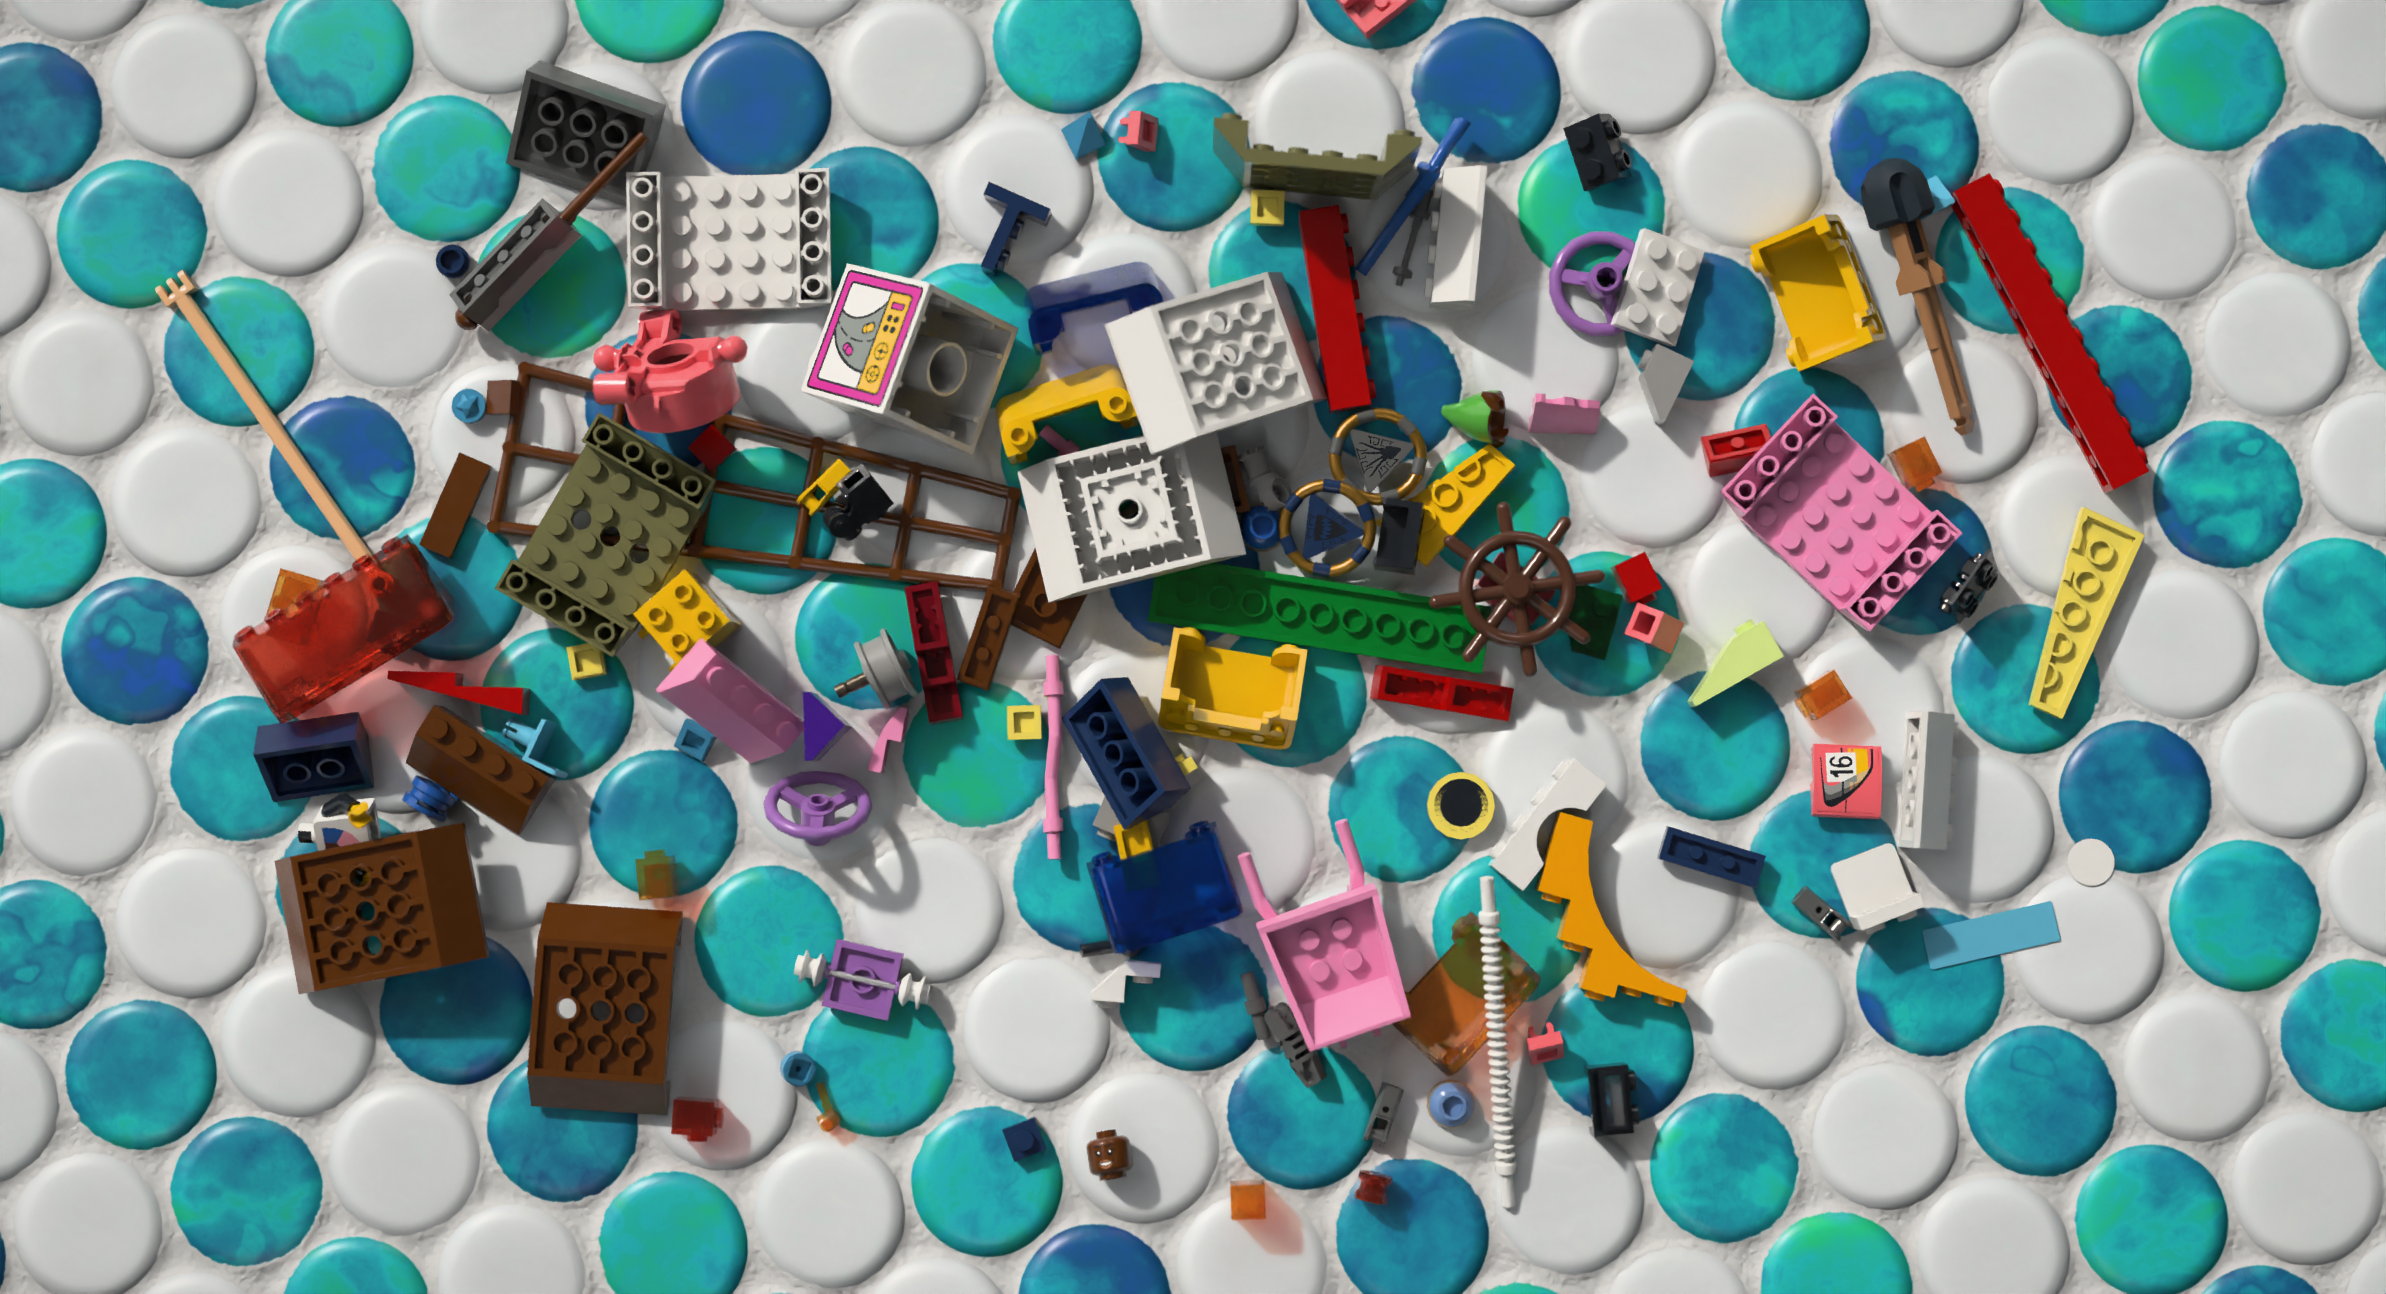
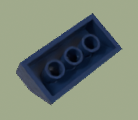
M1128 677L1100 679L1062 717L1065 726L1124 830H1128L1171 808L1191 789L1190 784Z

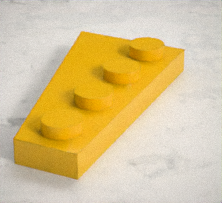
M1490 443L1457 465L1450 473L1428 485L1421 493L1407 500L1421 502L1425 507L1417 560L1426 568L1445 548L1444 538L1447 535L1455 536L1515 469V464ZM1382 518L1379 519L1378 521H1376V525H1377L1380 529H1381Z

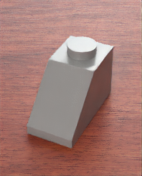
M1659 344L1655 345L1652 351L1645 350L1637 367L1642 369L1639 381L1653 420L1661 426L1666 422L1694 361Z

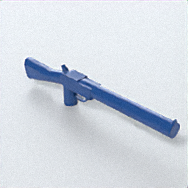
M1461 117L1455 118L1430 162L1422 161L1417 165L1419 175L1404 195L1405 199L1355 269L1366 276L1415 206L1420 203L1427 191L1430 190L1438 179L1440 170L1449 154L1471 125L1468 120Z

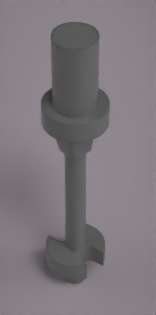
M1431 189L1427 191L1423 199L1409 215V217L1413 218V223L1401 267L1394 266L1392 272L1395 276H1398L1397 286L1402 287L1404 278H1412L1413 272L1407 268L1423 221L1428 222L1430 214L1427 212L1433 194Z

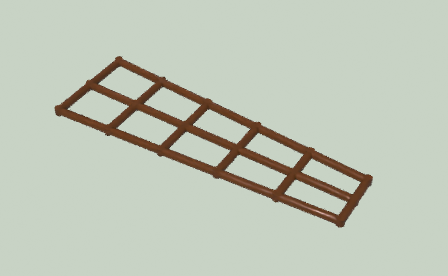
M521 362L518 365L519 372L517 381H520L518 415H510L487 530L494 534L531 538L538 525L503 521L515 457L520 456L574 466L580 456L577 453L518 443L531 377L593 393L594 379L528 362ZM615 404L612 420L624 426L627 413L624 404ZM727 413L709 422L723 436H725L727 427L811 449L803 492L819 478L824 452L907 473L908 480L901 514L887 511L883 517L872 521L898 527L891 567L804 557L811 516L808 514L810 510L803 503L798 504L796 502L800 495L717 480L713 493L799 508L791 554L784 555L703 545L713 498L712 493L705 514L693 532L690 543L686 544L680 556L914 584L938 581L940 587L982 592L987 591L989 584L1004 588L1021 492L1018 488ZM705 466L704 473L716 480L718 468L711 472ZM921 478L1006 499L1000 532L915 517ZM817 489L812 493L814 496H816ZM828 501L818 512L824 513L829 507L835 505L844 508L846 504ZM911 530L997 545L991 579L904 569ZM603 533V542L606 546H614L620 540V535ZM644 544L637 545L633 549L649 552L648 547Z

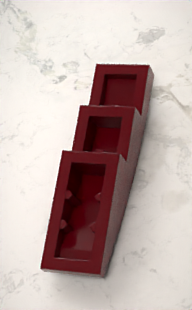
M938 581L904 587L929 724L936 725L963 720Z

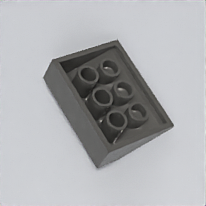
M540 60L526 70L506 164L583 191L641 131L650 141L597 195L627 206L626 172H646L660 133L666 105Z

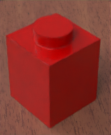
M1646 552L1610 568L1627 605L1635 601L1644 605L1657 599L1654 592L1662 589V586Z

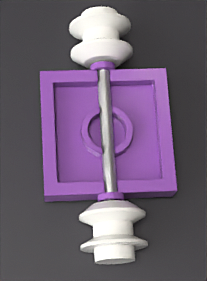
M842 939L836 940L831 965H827L824 953H821L815 959L811 958L809 950H806L804 956L798 955L794 968V975L799 976V983L805 978H811L813 985L816 987L823 981V978L827 979L821 1006L886 1021L889 1020L895 994L898 995L901 1006H904L907 1001L915 1002L916 1010H919L920 1004L927 1005L931 985L925 984V976L920 982L913 981L912 975L909 973L902 979V982L898 981L904 953Z

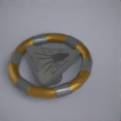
M1368 408L1349 416L1335 431L1328 452L1330 471L1334 480H1340L1353 486L1364 495L1370 505L1382 506L1383 498L1402 500L1408 496L1420 483L1427 463L1426 445L1417 426L1403 414L1387 408ZM1375 420L1388 421L1396 424L1410 438L1412 443L1355 430L1354 428ZM1349 433L1366 491L1360 489L1350 480L1342 467L1341 455L1345 439ZM1414 448L1415 457L1407 480L1398 488L1381 493H1371Z

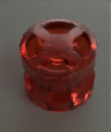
M1359 1170L1358 1177L1361 1182L1359 1188L1355 1190L1354 1198L1370 1203L1387 1205L1388 1197L1386 1190L1392 1183V1177L1374 1171Z

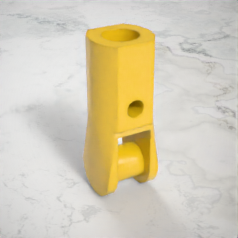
M838 458L798 497L796 502L798 504L803 503L810 510L808 514L812 517L839 491L836 483L849 474L851 470ZM818 487L826 493L820 501L812 494Z

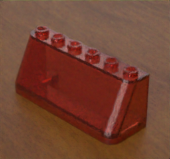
M408 534L400 539L398 536L389 539L381 546V551L371 557L369 554L361 556L353 562V568L343 574L336 572L323 581V586L313 592L311 590L302 592L295 597L292 605L283 610L276 608L264 617V622L254 628L251 625L246 626L236 633L232 647L279 723L291 721L441 630L455 617L453 596Z

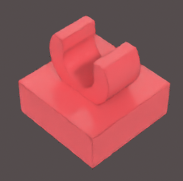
M1130 111L1129 118H1122L1120 120L1121 125L1128 127L1127 136L1119 137L1118 141L1144 152L1156 151L1159 118L1143 111Z
M1550 1022L1546 1023L1547 1034L1537 1036L1533 1026L1528 1028L1527 1051L1531 1065L1564 1058L1560 1031L1554 1032V1027Z

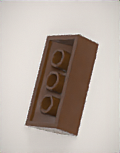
M438 705L432 707L416 732L406 760V764L518 835H521L556 780L555 776L523 761V756L446 707Z

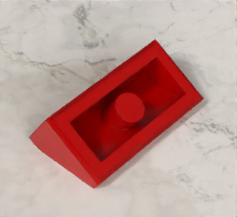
M1767 424L1701 437V445L1709 477L1739 472L1771 438Z

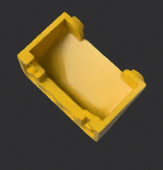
M1837 214L1821 215L1750 246L1753 253L1750 255L1751 265L1757 274L1761 272L1765 277H1769L1791 333L1792 339L1789 341L1786 355L1791 366L1796 367L1798 372L1886 339L1882 320L1843 221Z
M1103 364L1001 398L997 403L995 412L1002 442L1011 465L1028 461V450L1033 447L1036 440H1039L1034 423L1098 403L1103 419L1107 418L1110 421L1121 423L1124 430L1140 425L1120 368L1112 364Z
M1174 627L1158 724L1163 729L1175 733L1281 750L1289 748L1292 744L1297 722L1308 650L1299 649L1295 645L1285 644L1275 649L1272 657L1205 646V637L1195 628Z

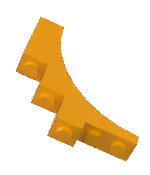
M1556 812L1543 858L1544 865L1540 869L1535 890L1543 892L1541 899L1561 904L1562 898L1567 899L1556 938L1564 941L1563 948L1581 953L1584 947L1588 948L1578 987L1586 990L1584 996L1603 1002L1605 996L1615 998L1617 987L1620 985L1622 986L1621 993L1640 998L1642 992L1655 995L1653 1002L1673 1007L1675 1001L1684 1004L1687 990L1662 981L1639 966L1619 946L1602 919L1594 900L1589 877L1588 848L1593 821Z

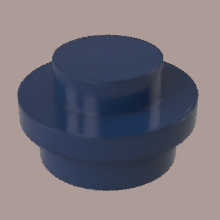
M447 245L438 252L436 266L445 277L459 278L468 271L470 257L461 246Z

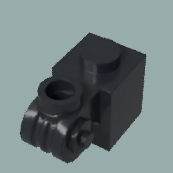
M861 463L836 483L847 499L845 507L841 508L836 505L829 507L824 512L823 522L833 536L851 541L861 533V526L867 523L868 525L873 520L883 517L894 503L863 463Z

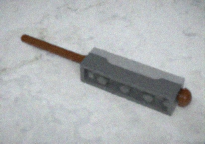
M641 131L562 212H559L542 198L449 294L459 307L455 313V321L460 328L473 330L479 324L490 331L553 264L581 237L580 232L573 225L577 215L650 141Z

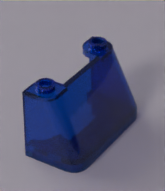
M1132 262L1030 288L1024 297V307L1036 356L1053 352V341L1060 333L1065 332L1062 315L1127 300L1130 314L1149 306L1163 303L1153 269L1147 263Z
M1196 822L1189 826L1190 831L1185 834V839L1120 859L1118 855H1111V852H1103L1091 858L1092 861L1086 863L1114 953L1130 952L1230 920L1243 913L1244 909L1216 822Z

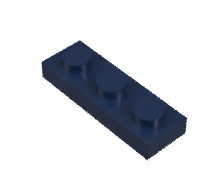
M1666 826L1657 859L1757 888L1766 856Z

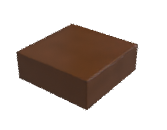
M488 381L486 414L494 416L518 415L520 381Z

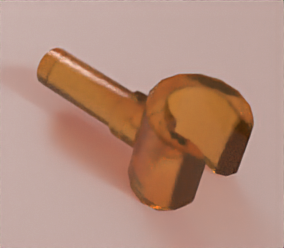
M821 1082L816 1084L825 1112L816 1117L821 1129L824 1132H829L839 1125L840 1117L829 1101L825 1083Z

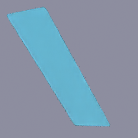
M2051 901L1922 931L1932 970L2060 940Z

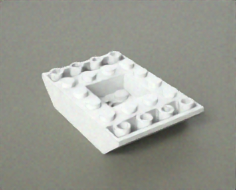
M1217 432L1192 439L1181 446L1152 455L1143 435L1047 459L1018 471L1049 603L1246 555ZM1125 501H1134L1139 506V512L1133 519H1125L1120 515V506Z

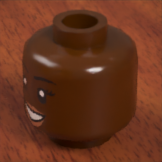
M1116 1129L1096 1132L1097 1139L1088 1142L1086 1146L1090 1172L1095 1176H1099L1100 1181L1127 1177L1126 1171L1133 1167L1129 1139L1126 1136H1117Z

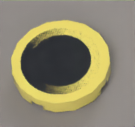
M1465 772L1447 774L1438 780L1430 790L1427 800L1428 816L1435 828L1447 837L1460 840L1475 837L1483 832L1491 822L1495 809L1493 793L1486 782L1474 774Z

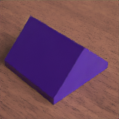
M803 692L805 761H820L852 726L818 694Z

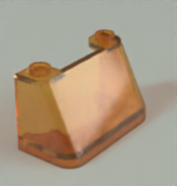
M1470 912L1467 916L1460 917L1452 926L1453 933L1451 939L1454 944L1409 992L1404 990L1411 1017L1392 1023L1446 1076H1452L1459 1072L1490 1039L1486 1035L1490 1031L1486 1027V1023L1490 1019L1485 1017L1486 1013L1489 1012L1485 1008L1488 1000L1484 998L1488 991L1483 988L1487 984L1483 980V976L1487 973L1482 970L1486 963L1481 960L1485 955L1481 951L1485 944L1480 941L1484 934L1480 933V928L1483 925L1479 923V918L1473 912ZM1501 940L1498 945L1502 947V951L1498 954L1503 957L1499 964L1503 966L1500 974L1504 975V979L1500 983L1505 985L1504 989L1501 990L1505 994V998L1501 1001L1506 1004L1502 1011L1507 1014L1503 1018L1504 1021H1507L1536 990L1541 979L1521 956Z

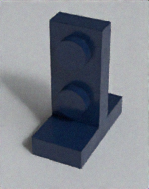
M988 182L983 193L985 200L1006 209L981 263L982 271L995 277L998 269L1003 271L1009 261L1011 252L1007 251L1011 240H1017L1022 232L1025 222L1021 220V217L1023 216L1047 227L1052 213L1048 207Z

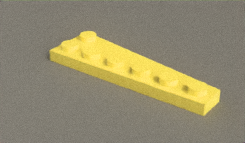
M2085 507L2080 508L2029 699V706L2057 719H2063L2142 543L2144 534Z

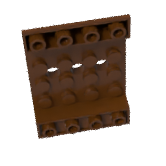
M465 823L414 831L274 861L299 994L490 957ZM359 868L365 869L369 875L368 883L364 887L360 886L355 878ZM365 902H370L375 908V915L370 921L362 915V906ZM372 935L378 937L381 942V949L378 954H373L368 948V941Z
M547 902L537 940L527 1068L531 1106L668 1115L670 1081H666L676 947L681 945L683 911ZM565 998L574 1001L577 1007L576 1014L571 1018L562 1016L559 1011V1004ZM598 1001L606 1002L611 1008L610 1016L606 1020H599L593 1014V1007ZM632 1003L640 1004L645 1010L644 1019L639 1023L632 1022L627 1016V1009Z

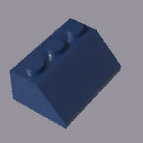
M359 712L258 726L253 755L273 802L374 788L368 735Z

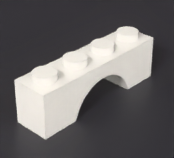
M1571 759L1569 763L1563 760L1551 775L1555 778V781L1548 789L1542 787L1530 802L1534 805L1527 816L1523 813L1518 816L1509 828L1513 831V834L1506 843L1500 840L1488 855L1492 858L1488 865L1519 890L1524 891L1544 865L1537 849V835L1543 821L1553 812L1564 808L1587 811L1607 785V783L1576 759Z

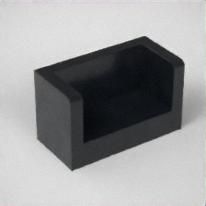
M1383 498L1382 506L1384 510L1377 555L1373 559L1374 569L1415 575L1425 514L1424 504L1421 502Z

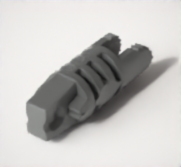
M1280 1002L1274 1007L1275 1009H1270L1264 1014L1265 1022L1275 1041L1279 1042V1048L1281 1051H1284L1286 1060L1290 1061V1067L1306 1088L1311 1087L1326 1078V1072L1316 1050L1309 1051L1291 1008L1287 1003Z

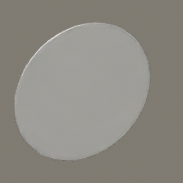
M2084 839L2076 843L2070 850L2067 865L2070 874L2076 881L2083 885L2096 886L2104 883L2111 876L2115 860L2111 849L2104 842L2097 839Z

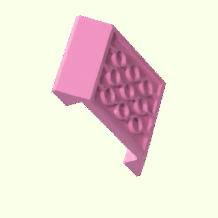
M1813 393L1720 493L1737 517L1827 602L1844 616L1870 632L1955 542L1962 532L1939 510L1931 512L1834 421L1838 416Z

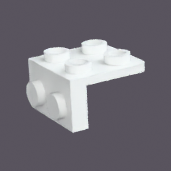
M1886 843L1834 863L1830 868L1853 929L1865 930L1866 934L1874 933L1886 927L1884 922L1896 917L1898 922L1908 920L1918 915L1917 909L1925 907L1921 894L1912 892L1896 848L1892 844Z

